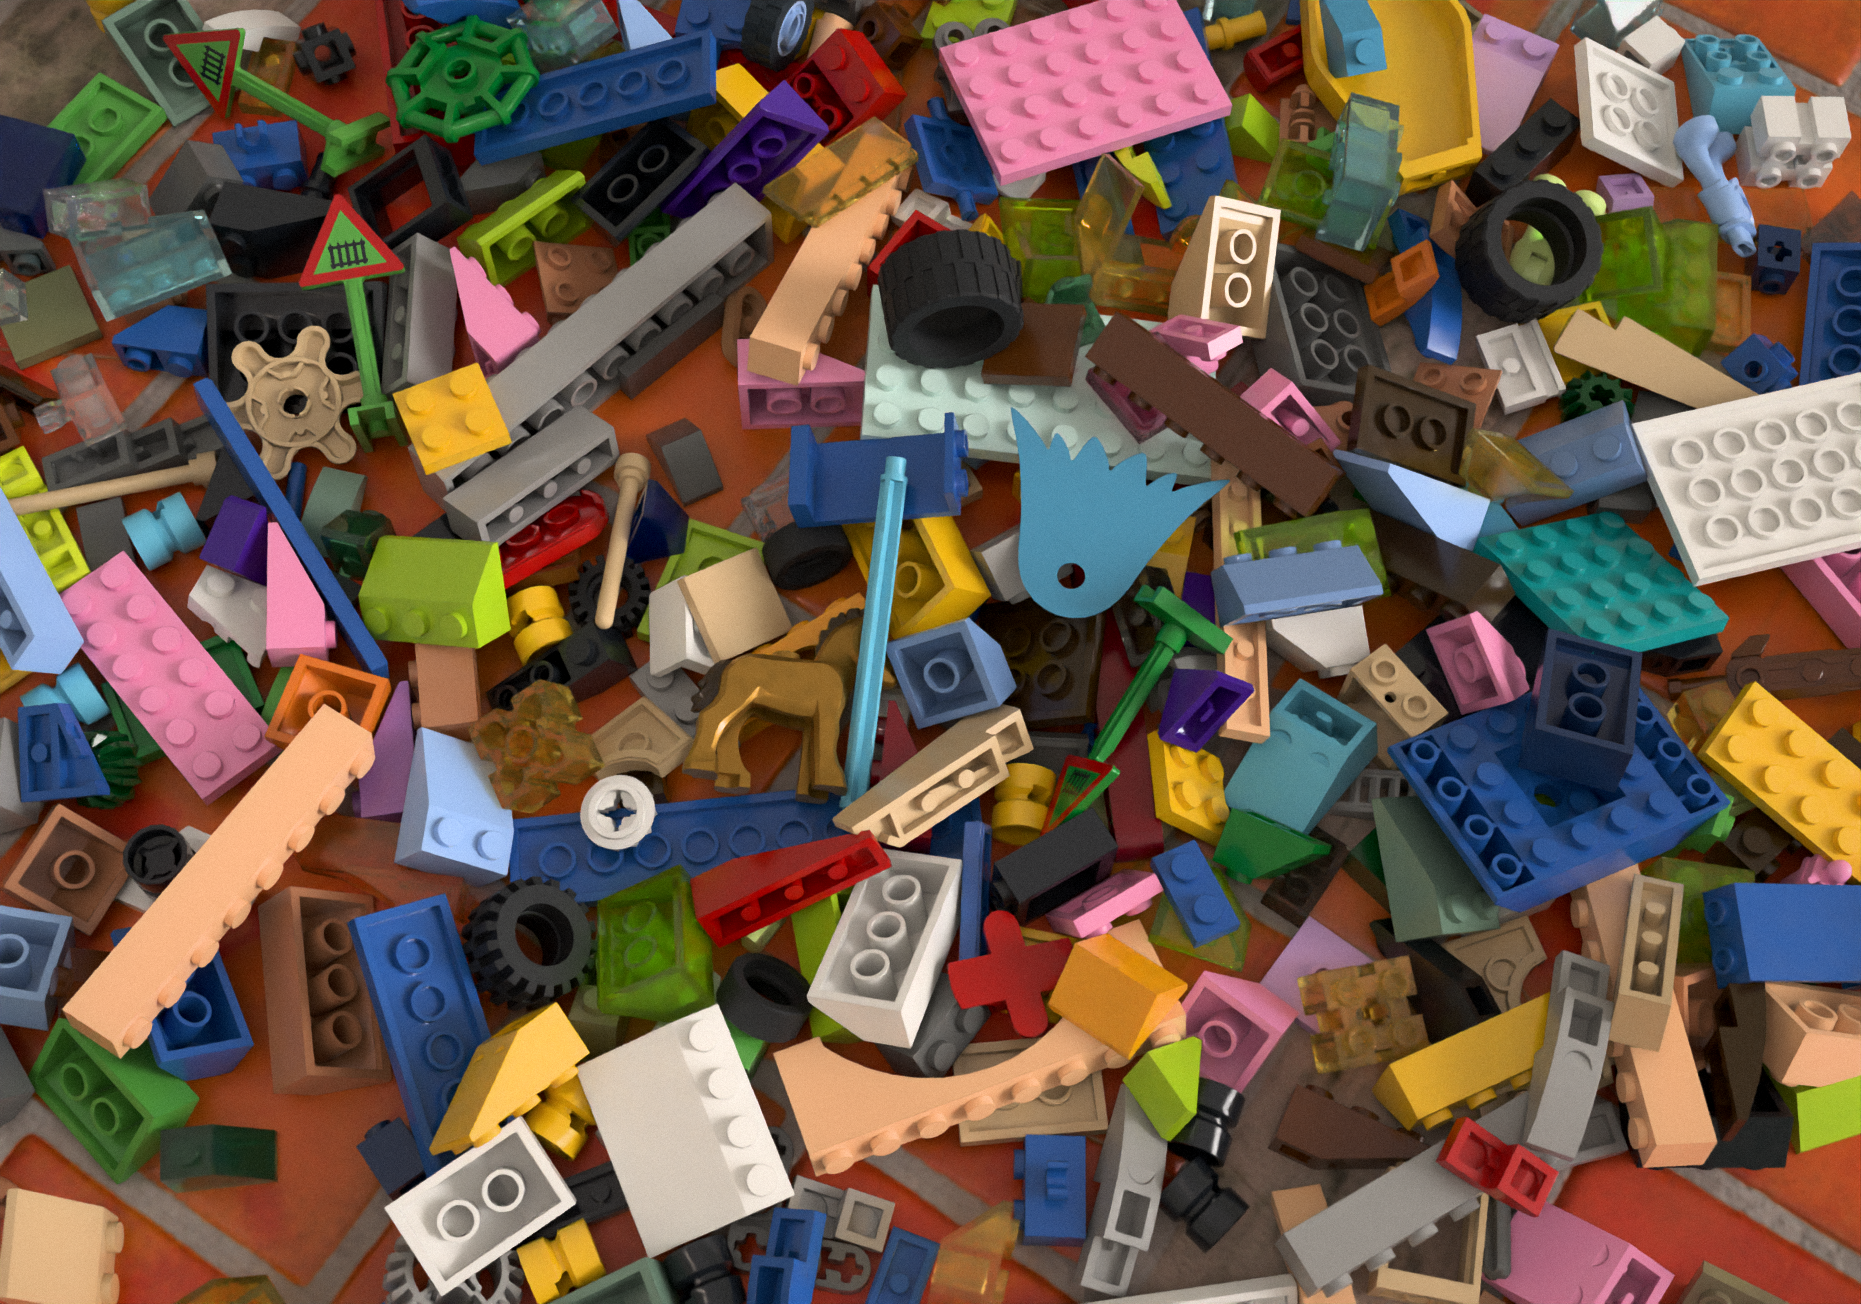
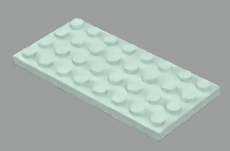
M873 284L870 297L860 440L944 433L945 413L954 412L959 430L966 429L968 457L1019 464L1017 440L1011 415V407H1013L1034 428L1047 449L1050 448L1054 435L1058 433L1067 445L1071 460H1074L1088 440L1096 437L1105 450L1109 462V470H1112L1117 464L1133 455L1144 453L1147 459L1146 480L1155 481L1164 475L1177 473L1175 483L1195 485L1211 481V459L1199 450L1203 442L1190 433L1186 438L1179 436L1163 424L1167 416L1155 407L1150 412L1145 411L1127 397L1131 390L1117 381L1112 386L1092 372L1096 364L1085 356L1112 316L1087 313L1071 387L984 384L981 376L984 360L967 366L934 369L910 364L907 360H902L896 356L895 351L891 350L888 342L879 287ZM1133 319L1148 331L1162 324L1161 322ZM1216 371L1209 374L1216 379Z

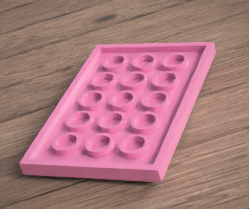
M1099 0L939 48V60L1000 186L1230 115L1232 109L1229 97L1176 0Z

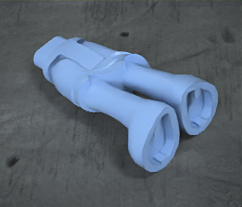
M1711 115L1694 117L1681 125L1675 133L1673 144L1676 152L1701 184L1703 190L1697 194V197L1706 208L1716 232L1726 243L1732 246L1733 251L1740 257L1752 256L1757 250L1752 240L1756 236L1757 231L1754 226L1751 208L1737 177L1728 181L1722 168V164L1729 160L1736 152L1737 145L1732 133L1727 131L1719 132L1715 117Z

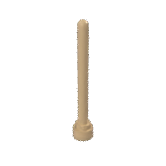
M215 450L198 453L196 455L197 458L189 460L188 465L8 499V502L15 515L20 516L193 482L195 486L203 484L204 488H208L218 456Z
M637 453L622 454L616 461L614 479L620 488L595 615V624L600 629H608L613 624L637 493L649 482L651 463L646 457Z

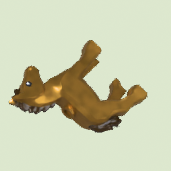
M850 608L846 614L841 612L836 618L832 617L830 619L827 629L820 632L818 645L814 648L813 661L800 659V655L795 652L776 651L773 655L748 653L734 660L725 659L714 664L698 682V686L701 687L700 691L691 697L693 702L691 712L699 713L696 720V735L690 751L683 762L682 773L691 775L694 778L715 780L714 789L718 792L738 795L748 793L751 774L741 761L738 736L742 726L752 716L792 730L803 731L795 795L797 802L824 804L828 801L829 792L835 795L846 796L848 789L845 774L839 764L836 749L839 736V720L849 703L857 674L865 608L861 610L859 608ZM886 652L881 690L890 691L897 685L898 679Z

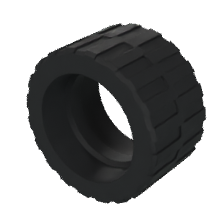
M1538 179L1537 181L1525 180L1520 181L1515 186L1511 185L1471 215L1469 217L1470 220L1463 225L1459 232L1460 237L1455 245L1456 260L1454 262L1462 289H1465L1469 295L1468 298L1474 305L1477 304L1484 313L1497 317L1500 321L1522 324L1529 323L1535 318L1537 321L1545 318L1588 289L1594 282L1595 275L1600 270L1604 243L1601 240L1602 231L1600 225L1596 222L1595 214L1590 206L1588 207L1582 201L1583 198L1559 183L1555 184L1543 179ZM1504 220H1516L1526 223L1535 228L1546 239L1552 250L1555 264L1551 285L1532 283L1521 277L1510 266L1504 255L1501 243V231Z
M967 229L943 230L929 235L925 234L909 243L903 244L897 251L892 252L879 269L877 280L889 346L891 350L895 351L896 356L902 360H907L910 364L934 369L971 365L988 359L1007 348L1009 343L1017 338L1019 331L1023 328L1024 314L1012 257L1007 246L994 236L990 237L986 233L968 231Z

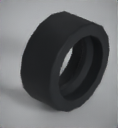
M794 521L777 530L766 540L762 548L763 558L774 584L784 590H799L825 582L843 570L853 556L852 547L842 525L798 528Z
M745 953L736 957L716 991L717 1004L724 1016L733 1025L754 1038L770 1043H785L796 1038L814 1007L807 999L811 986L806 978L792 966L778 958L762 953ZM758 993H760V994L766 996L767 998L771 999L773 1002H771V1001H769L768 999L762 997V996L759 995Z

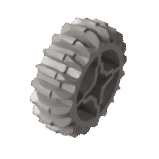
M402 1235L395 1242L394 1250L396 1253H391L387 1257L385 1268L388 1273L383 1277L382 1288L390 1293L386 1297L385 1304H520L523 1296L522 1289L519 1287L523 1285L525 1273L523 1269L517 1268L520 1264L517 1251L508 1250L443 1296L440 1295L431 1279L428 1280L426 1289L421 1292L418 1290L413 1277V1269L419 1261ZM486 1268L494 1284V1294L488 1300L482 1296V1286L478 1282L481 1272Z

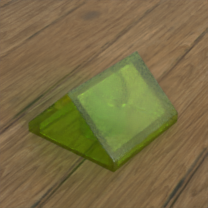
M1653 206L1594 215L1602 231L1601 240L1604 243V253L1601 256L1602 264L1599 272L1594 277V282L1588 289L1582 292L1579 296V302L1587 303L1664 291L1666 289L1670 239Z

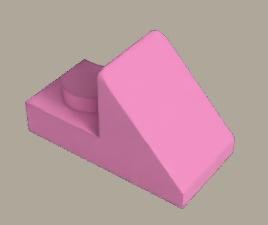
M1181 314L1149 330V332L1208 374L1217 370L1218 360L1226 356V351L1243 343L1241 329L1238 325Z

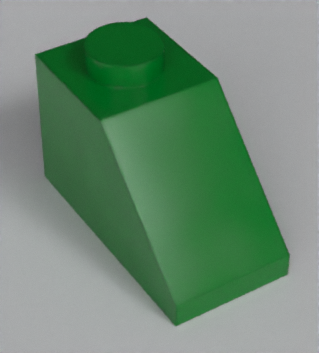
M1232 808L1212 861L1227 867L1224 874L1242 883L1251 884L1253 879L1271 880L1327 856L1331 851L1332 845L1251 809Z

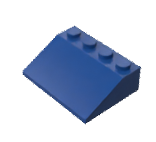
M1861 242L1812 244L1799 386L1861 372Z

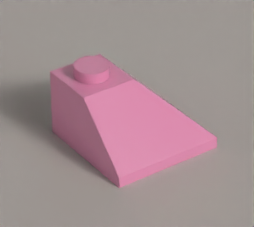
M1478 611L1426 629L1462 715L1509 703L1530 690L1525 678V667L1520 658L1515 655L1512 645Z
M1204 971L1181 1004L1186 1013V1038L1194 1036L1202 1040L1199 1077L1225 1084L1240 1094L1299 1015L1297 1010L1260 983Z

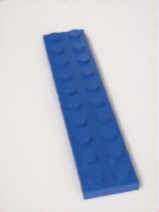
M796 790L655 804L657 815L654 817L651 833L645 835L638 842L637 847L620 849L618 852L599 847L589 839L582 827L580 812L513 819L514 835L509 860L510 883L521 878L525 881L531 876L541 877L543 883L553 879L560 882L559 889L561 891L567 888L577 894L574 898L576 903L580 905L584 902L587 908L691 897V878L731 859L851 833L836 827L832 820L843 809L839 807L841 795L829 792L826 803L814 804L797 802L795 800ZM979 796L932 827L930 854L925 855L961 859L963 863L964 821L982 822ZM617 808L614 811H609V813L601 814L612 818L616 822V827L619 831L622 819L636 813L626 808Z

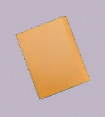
M1106 933L1075 943L1048 1002V1006L1063 1018L1127 1060H1130L1188 989V986L1183 980Z

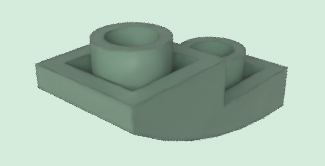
M323 466L312 489L301 520V524L322 557L342 561L352 518L357 520L359 518L368 476Z

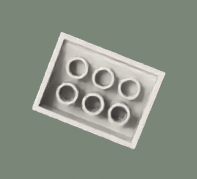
M718 1004L669 1023L577 1066L579 1070L577 1075L648 1258L657 1256L795 1195Z

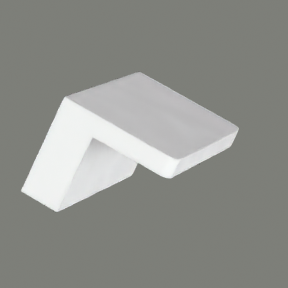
M687 575L664 585L649 595L650 674L656 677H662L680 667L705 675L714 665L677 583L678 580Z

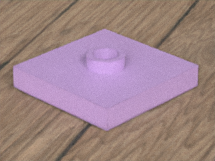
M1309 916L1260 984L1299 1012V1015L1294 1020L1297 1025L1334 1050L1389 971Z

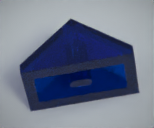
M648 479L634 510L625 559L626 557L633 559L634 564L682 554L685 551L689 516L658 481Z

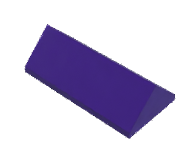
M785 80L782 81L752 108L660 205L662 213L683 219L693 217L707 205L713 195L718 192H724L735 182L760 202L829 133L827 124Z

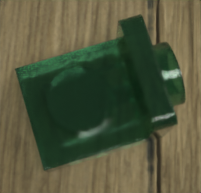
M1090 274L1075 278L1073 276H1066L1059 279L1050 287L1045 304H1082L1085 306L1087 316L1080 347L1095 343L1106 327L1089 297L1094 282Z

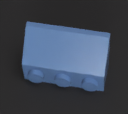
M1621 400L1497 448L1496 474L1506 508L1522 527L1647 481L1648 475L1630 427L1632 423L1624 401Z
M1341 540L1314 544V552L1297 554L1296 547L1279 548L1269 551V558L1254 561L1252 560L1251 553L1233 555L1223 558L1224 565L1211 572L1220 627L1354 607L1382 595V584L1359 546L1342 547Z

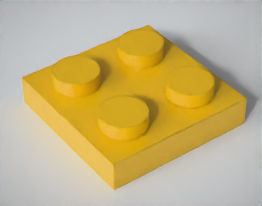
M478 362L392 394L426 475L512 443L510 434Z
M1158 730L1147 734L1156 818L1216 847L1230 814L1225 800L1223 785L1224 769L1220 758L1202 748L1196 753L1160 740Z

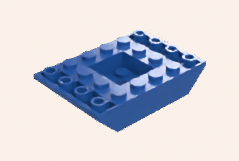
M1640 687L1633 756L1615 793L1518 767L1523 730L1532 692L1521 695L1509 703L1487 708L1390 745L1387 753L1493 903L1518 913L1673 849L1731 803ZM1544 794L1550 797L1556 807L1540 804L1534 795Z

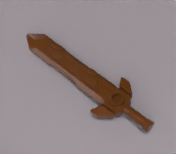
M1770 635L1750 636L1731 654V661H1729L1725 669V675L1682 680L1679 678L1667 679L1670 701L1682 700L1684 697L1728 693L1729 700L1733 703L1743 687L1754 681L1778 701L1861 690V648L1827 649L1766 656L1762 659L1761 655Z

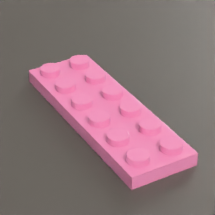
M124 550L59 594L84 640L80 648L207 806L283 751V749L265 739L264 736L268 729L266 722Z

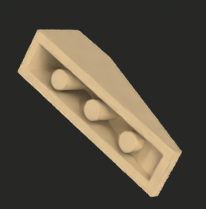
M1634 874L1612 1000L1614 1006L1609 1041L1622 1043L1633 1048H1643L1656 1052L1660 1050L1672 1004L1684 884Z

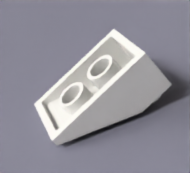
M522 1115L502 1127V1131L492 1140L479 1148H471L385 1207L390 1218L441 1296L576 1204L577 1200Z

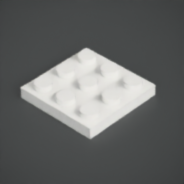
M1585 37L1574 46L1582 146L1672 189L1684 181L1682 159L1678 156L1673 144L1674 135L1679 129L1674 82Z

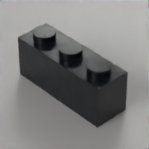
M1550 98L1474 169L1465 191L1467 198L1478 208L1511 185L1515 186L1520 181L1525 180L1532 181L1535 176L1547 174L1570 152L1580 130V119Z

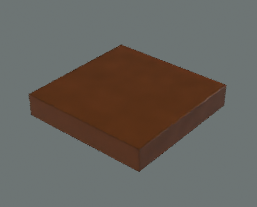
M1321 218L1300 235L1295 247L1297 251L1368 285L1372 284L1389 267L1390 259L1395 255V253Z
M1021 303L1024 314L1023 328L1019 331L1017 338L1009 343L1007 348L988 359H984L981 371L984 384L1071 387L1087 316L1085 306L1082 304Z

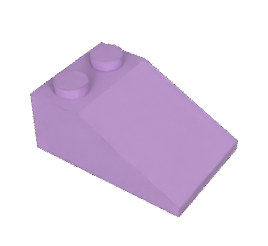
M1484 14L1472 36L1482 153L1489 156L1521 126L1549 72L1559 44Z

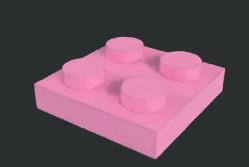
M1122 869L1046 913L1045 916L1053 931L1073 937L1090 939L1108 932L1112 928L1110 922L1122 914L1126 913L1127 916H1133L1146 910L1153 904L1151 898L1164 890L1155 873Z

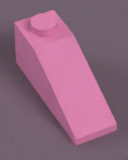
M277 522L268 523L266 650L272 667H294L300 654L329 662V649L337 648L338 646L336 621L328 620L322 599Z

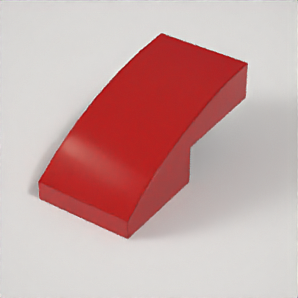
M1467 1116L1456 1119L1435 1161L1475 1188L1531 1217L1539 1216L1559 1174L1557 1170L1520 1144L1507 1145Z

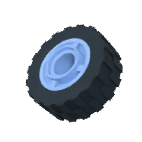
M751 0L741 32L743 56L747 60L775 72L785 70L794 61L795 56L802 48L804 40H806L814 11L813 0Z

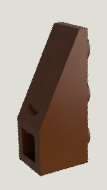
M1297 1084L1288 1098L1268 1149L1312 1170L1387 1169L1389 1166H1395L1397 1162H1406L1432 1146L1425 1144L1426 1139L1413 1130L1408 1131L1403 1127L1395 1130L1380 1123L1378 1115L1366 1108L1352 1106L1350 1109L1333 1101V1095L1321 1087L1315 1085L1303 1087Z

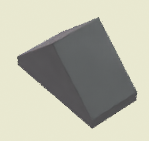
M683 418L646 435L650 447L683 507L723 490L721 479L702 431L689 420Z

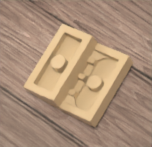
M757 547L677 581L714 664L720 660L730 659L788 633L792 628Z

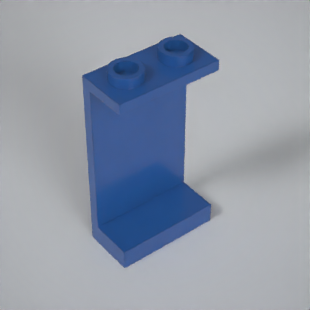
M954 412L945 413L944 433L900 436L886 439L817 444L810 425L791 426L788 507L798 528L875 522L880 476L884 474L886 457L888 456L902 457L907 460L905 477L908 478L902 520L961 515V497H968L966 469H961V457H968L969 454L966 429L959 430Z
M1731 883L1702 893L1705 906L1704 915L1708 925L1712 950V964L1716 974L1718 989H1725L1728 983L1742 984L1751 982L1842 983L1843 990L1861 989V885Z

